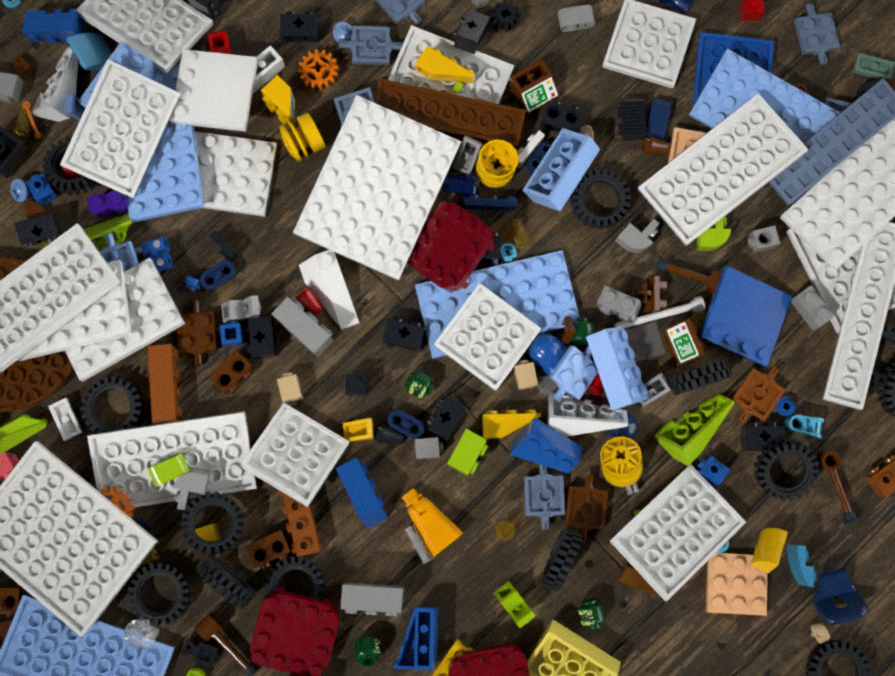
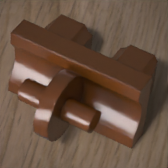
M659 276L646 278L645 284H642V291L636 292V296L642 297V303L645 304V313H652L667 308V300L660 298V292H665L667 289V282L660 280Z

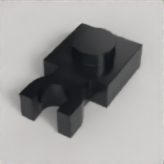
M215 230L209 234L221 248L219 252L226 259L230 257L235 261L239 257Z
M187 638L185 643L190 644L191 649L189 651L182 649L181 654L194 655L192 661L211 668L219 647L203 641L196 645L193 640Z

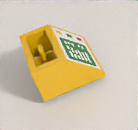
M276 75L261 89L262 99L266 103L265 106L272 113L274 111L277 113L278 119L284 125H287V122L290 121L295 126V99L292 90Z

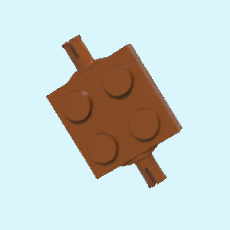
M772 366L767 375L752 368L731 398L743 410L737 418L740 423L744 424L749 415L755 416L764 422L785 392V389L774 380L780 371L777 367Z

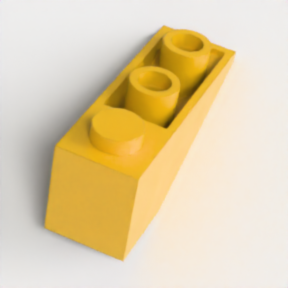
M427 46L415 63V71L430 80L459 81L460 83H474L475 74H473L470 68H463L458 65L455 59L445 57L435 47L430 48Z
M517 410L505 411V414H498V411H486V414L482 415L483 438L502 439L526 426L534 417L540 418L541 413H536V410H525V414H517Z

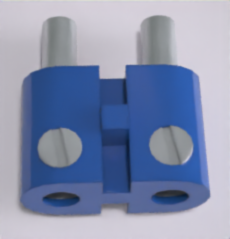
M165 236L142 242L141 247L134 248L136 255L143 253L146 256L144 261L148 258L152 259L158 272L173 267L172 258L169 255V243Z

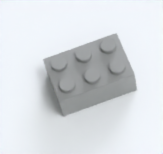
M287 297L273 311L272 315L319 358L332 344L333 339L331 336L333 334L325 325L319 326L317 324L319 321L309 311L305 313L303 311L304 308L295 298L290 300Z
M345 582L342 584L341 609H345V613L357 614L360 610L365 611L366 615H377L378 612H385V616H397L403 609L404 586Z

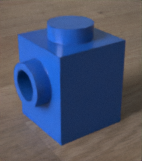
M43 173L32 176L31 180L26 182L36 202L42 206L59 197Z
M230 321L226 322V325H220L223 346L245 345L243 326L240 323Z
M713 456L703 457L697 464L699 467L697 471L714 486H719L730 471L729 468Z

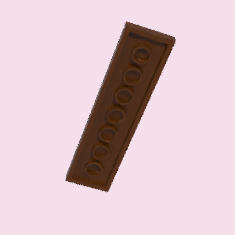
M380 78L374 97L376 104L436 131L468 136L487 142L496 139L504 140L515 148H518L526 113L524 109Z

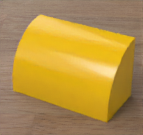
M778 528L762 530L750 565L768 574L779 564L788 532Z

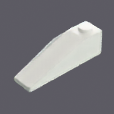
M70 47L66 48L56 65L57 72L48 79L47 84L49 87L44 94H39L31 111L32 115L57 122L71 117L66 113V94H74L76 96L78 57Z
M327 250L301 263L299 267L305 284L310 290L312 289L317 299L341 329H345L359 324L335 253Z
M549 393L547 425L566 437L628 426L627 411L617 409L612 411L611 406H597L591 404L592 401L587 399L584 402L576 400L570 394H564L559 402L553 398L555 393Z

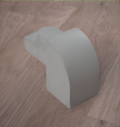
M653 219L642 233L629 223L615 241L629 252H643L653 244L650 239L658 232L656 228L660 223Z
M249 296L244 300H228L221 304L223 323L237 321L238 323L248 321L250 318H259L261 303L258 296Z
M193 468L179 476L173 486L174 489H179L175 498V502H178L177 509L185 510L189 503L191 492L205 494L208 489L211 471Z

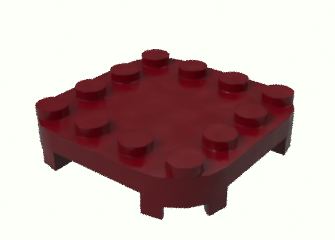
M441 202L422 228L408 259L413 269L447 292L452 293L461 288L466 289L470 285L467 279L487 249L492 251L494 248L493 230L483 221L458 205Z
M278 588L265 595L259 608L250 644L252 661L266 668L299 676H321L329 664L338 630L340 613H338L337 608L332 604L331 600L326 598L324 601L285 592L286 588Z
M503 642L504 645L472 651H458L448 665V676H530L524 651L518 646L511 644V642Z

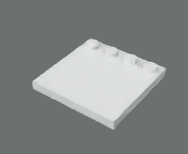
M624 0L602 67L673 89L696 19L634 0Z
M183 49L175 90L181 95L171 114V123L246 131L258 63L257 57Z
M479 283L434 343V346L496 391L540 332L541 328Z
M283 403L242 461L241 467L308 507L348 447L349 441Z

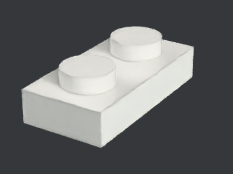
M540 130L536 135L532 134L526 142L528 145L524 149L521 147L518 150L517 166L519 168H522L538 145L544 141L545 134Z
M68 398L48 406L64 441L84 433Z

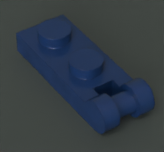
M469 195L464 197V209L513 212L517 206V199L513 196L508 197L507 200L498 199L496 196L480 198L478 195Z

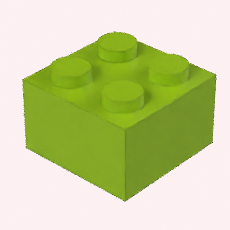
M466 429L447 465L466 476L469 473L473 474L479 464L476 462L478 456L482 457L488 447L485 444L487 440Z

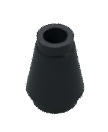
M383 424V426H377L374 440H377L378 443L401 445L404 434Z

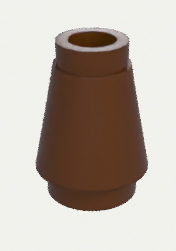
M652 136L643 139L642 152H645L647 155L670 153L671 143Z

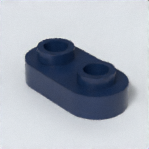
M549 141L541 142L526 162V170L530 175H533L537 168L532 163L537 162L540 164L546 155L543 149L550 148L553 143Z
M222 261L205 271L200 277V283L206 290H215L235 277L236 267L230 261ZM229 268L230 273L224 274V270ZM213 278V284H208V280Z
M400 410L392 411L389 414L388 424L392 429L412 439L420 438L423 435L424 425L420 420ZM396 417L401 418L399 424L394 423ZM412 426H417L418 432L413 433L411 431Z

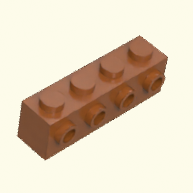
M172 344L147 346L152 424L180 421V418H182V408L179 406L178 399L181 398L180 387H177V379H180L179 368H176V360L179 358L178 350Z
M894 454L887 457L882 466H875L869 470V475L865 477L878 497H886L895 490Z
M278 490L279 495L283 496L284 504H282L283 513L288 516L289 523H286L287 531L293 537V542H291L293 554L296 553L297 557L322 551L311 503L306 507Z

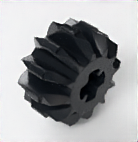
M503 0L502 5L497 2L495 7L491 8L490 20L493 21L492 26H498V31H501L503 28L506 33L508 28L514 31L515 25L520 24L521 12H518L519 7H513L512 1L506 4V0Z

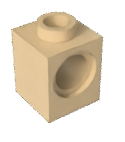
M528 360L517 362V366H514V373L518 390L537 387L538 381L534 362L529 363Z
M292 372L281 375L282 378L277 379L282 402L288 403L303 399L299 378L296 374L293 375Z

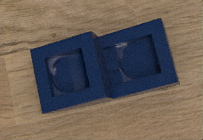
M658 99L652 100L646 137L652 136L664 140L671 102Z

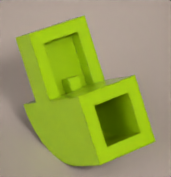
M726 216L697 238L698 251L716 250L727 241L731 229H723V227H726Z
M509 581L493 593L519 628L536 616Z

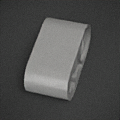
M591 5L563 8L557 12L562 32L588 29L595 25Z

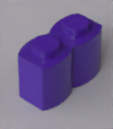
M116 190L106 195L95 194L87 198L89 212L97 218H106L114 213L125 214L129 212L127 195Z

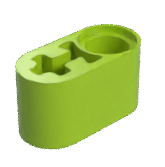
M181 452L147 468L155 486L164 484L190 471Z

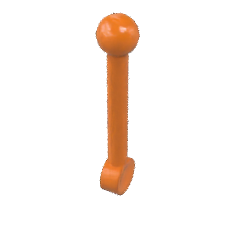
M25 101L22 103V107L27 111L35 132L34 137L35 139H41L42 135L38 132L30 111V102Z

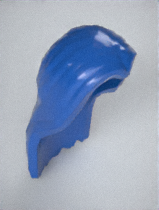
M542 333L531 342L529 353L536 365L550 376L569 349V346L555 336Z

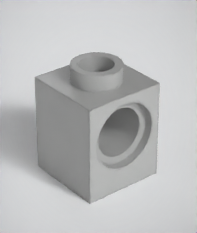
M776 226L754 230L748 237V245L753 249V253L776 248L780 244ZM759 236H763L766 239V244L759 241Z
M438 437L415 439L417 460L440 458V453H443V443L438 442Z

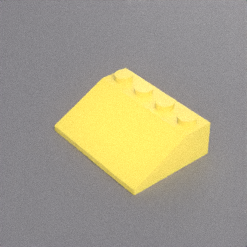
M552 620L527 659L530 676H617L621 664L620 661L555 620Z

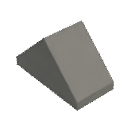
M464 136L453 169L470 176L477 162L479 152L482 149V143Z
M662 373L644 384L648 391V399L640 403L645 407L672 390V387Z

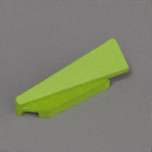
M125 214L83 230L98 251H102L108 246L104 235L113 233L115 244H120L124 242L126 232L132 221L131 218L129 219V214ZM53 241L44 242V243L42 244V245H43V248H45L47 245H49V244H50L51 242H53Z
M22 414L0 426V455L45 428L48 421L46 419L30 418L29 415Z

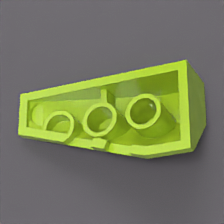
M718 394L700 404L699 409L692 413H684L683 418L674 422L672 420L668 422L654 437L674 459L689 466L702 453L735 403L733 400Z

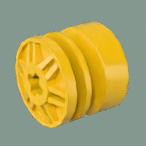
M308 112L297 117L299 126L296 128L290 121L287 122L290 128L288 132L284 125L279 126L281 138L288 152L297 162L301 161L298 153L302 151L305 158L308 157L307 147H310L314 153L326 148Z
M496 139L486 143L480 150L476 163V174L479 180L488 187L499 188L508 184L518 165L516 149L504 140Z
M622 436L614 437L603 445L600 459L605 479L618 487H628L636 483L643 471L641 449L638 444L632 439Z

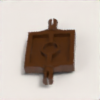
M196 300L192 301V312L181 315L185 324L177 328L178 353L194 354L195 366H202L203 354L209 351H218L216 313L200 312V301Z
M587 474L585 486H569L564 522V525L580 529L579 534L582 535L581 539H583V542H587L588 530H604L608 491L594 488V475Z

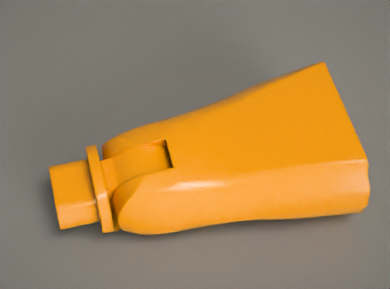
M414 488L402 497L406 503V508H408L410 518L416 525L433 557L463 534L429 499L424 496L422 497V494H418Z

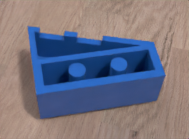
M58 9L54 13L49 14L45 10L25 11L22 33L31 42L47 41L51 44L61 42L70 45L67 38L72 35L85 33L86 23L79 17L76 9H70L69 13H61L62 11Z
M534 417L513 439L509 455L569 473L580 462L582 446Z
M356 457L337 467L336 470L366 528L369 529L388 519L382 507L385 504L381 496H377L374 491L377 487L372 478L368 479L366 475L369 471L365 463H360Z
M418 606L414 608L405 639L393 669L434 670L437 668L438 607Z

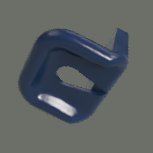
M846 567L819 574L817 592L813 596V604L820 617L826 623L838 625L860 619L866 615L868 611L867 604L856 587L850 584ZM838 595L847 603V606L844 608L836 607L833 596Z

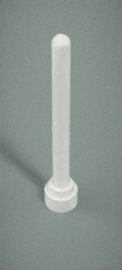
M702 296L695 297L688 304L636 317L634 323L620 321L615 323V327H623L624 329L691 310L697 313L706 310Z

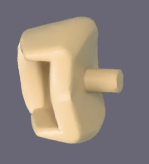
M590 125L580 128V134L590 136L594 140V132Z
M823 622L811 625V631L813 632L811 635L816 638L819 644L831 638Z

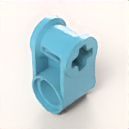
M792 415L785 419L784 428L790 433L822 439V435H820L821 426L825 419ZM794 419L798 421L797 429L792 425Z

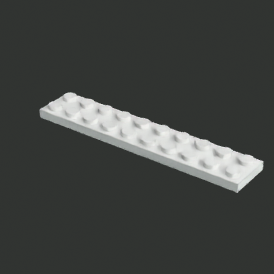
M888 222L861 247L822 400L863 410L895 283V223Z

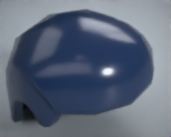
M627 414L628 426L608 430L610 438L623 436L633 440L638 433L636 419Z

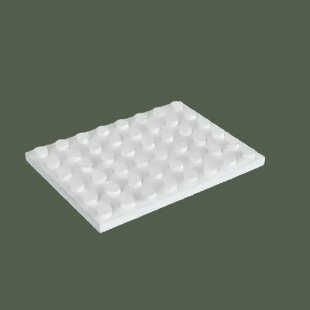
M356 95L293 234L399 280L461 141Z
M36 441L0 486V569L80 637H84L158 540L41 443Z

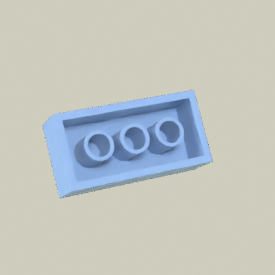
M123 41L119 43L109 57V60L149 79L158 70L150 59ZM104 66L78 100V103L85 108Z
M562 128L523 191L533 202L561 211L600 148L590 136Z
M623 327L608 328L587 336L586 339L612 411L647 400L648 391L642 382L641 371L636 366L635 355L627 341L628 335Z

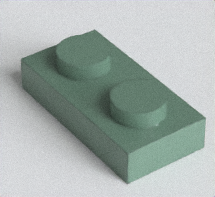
M858 53L852 73L875 79L884 78L890 81L895 62Z

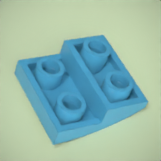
M81 33L67 38L71 50L76 54L80 65L85 70L98 71L112 55V51L101 33Z
M787 545L789 566L797 584L814 587L816 571L813 566H806L809 557L806 546Z

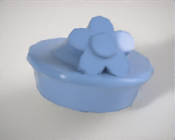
M346 22L337 23L333 28L334 39L338 43L339 40L350 41L352 26Z
M18 178L12 181L11 189L9 190L16 201L23 202L30 196V189L26 181Z

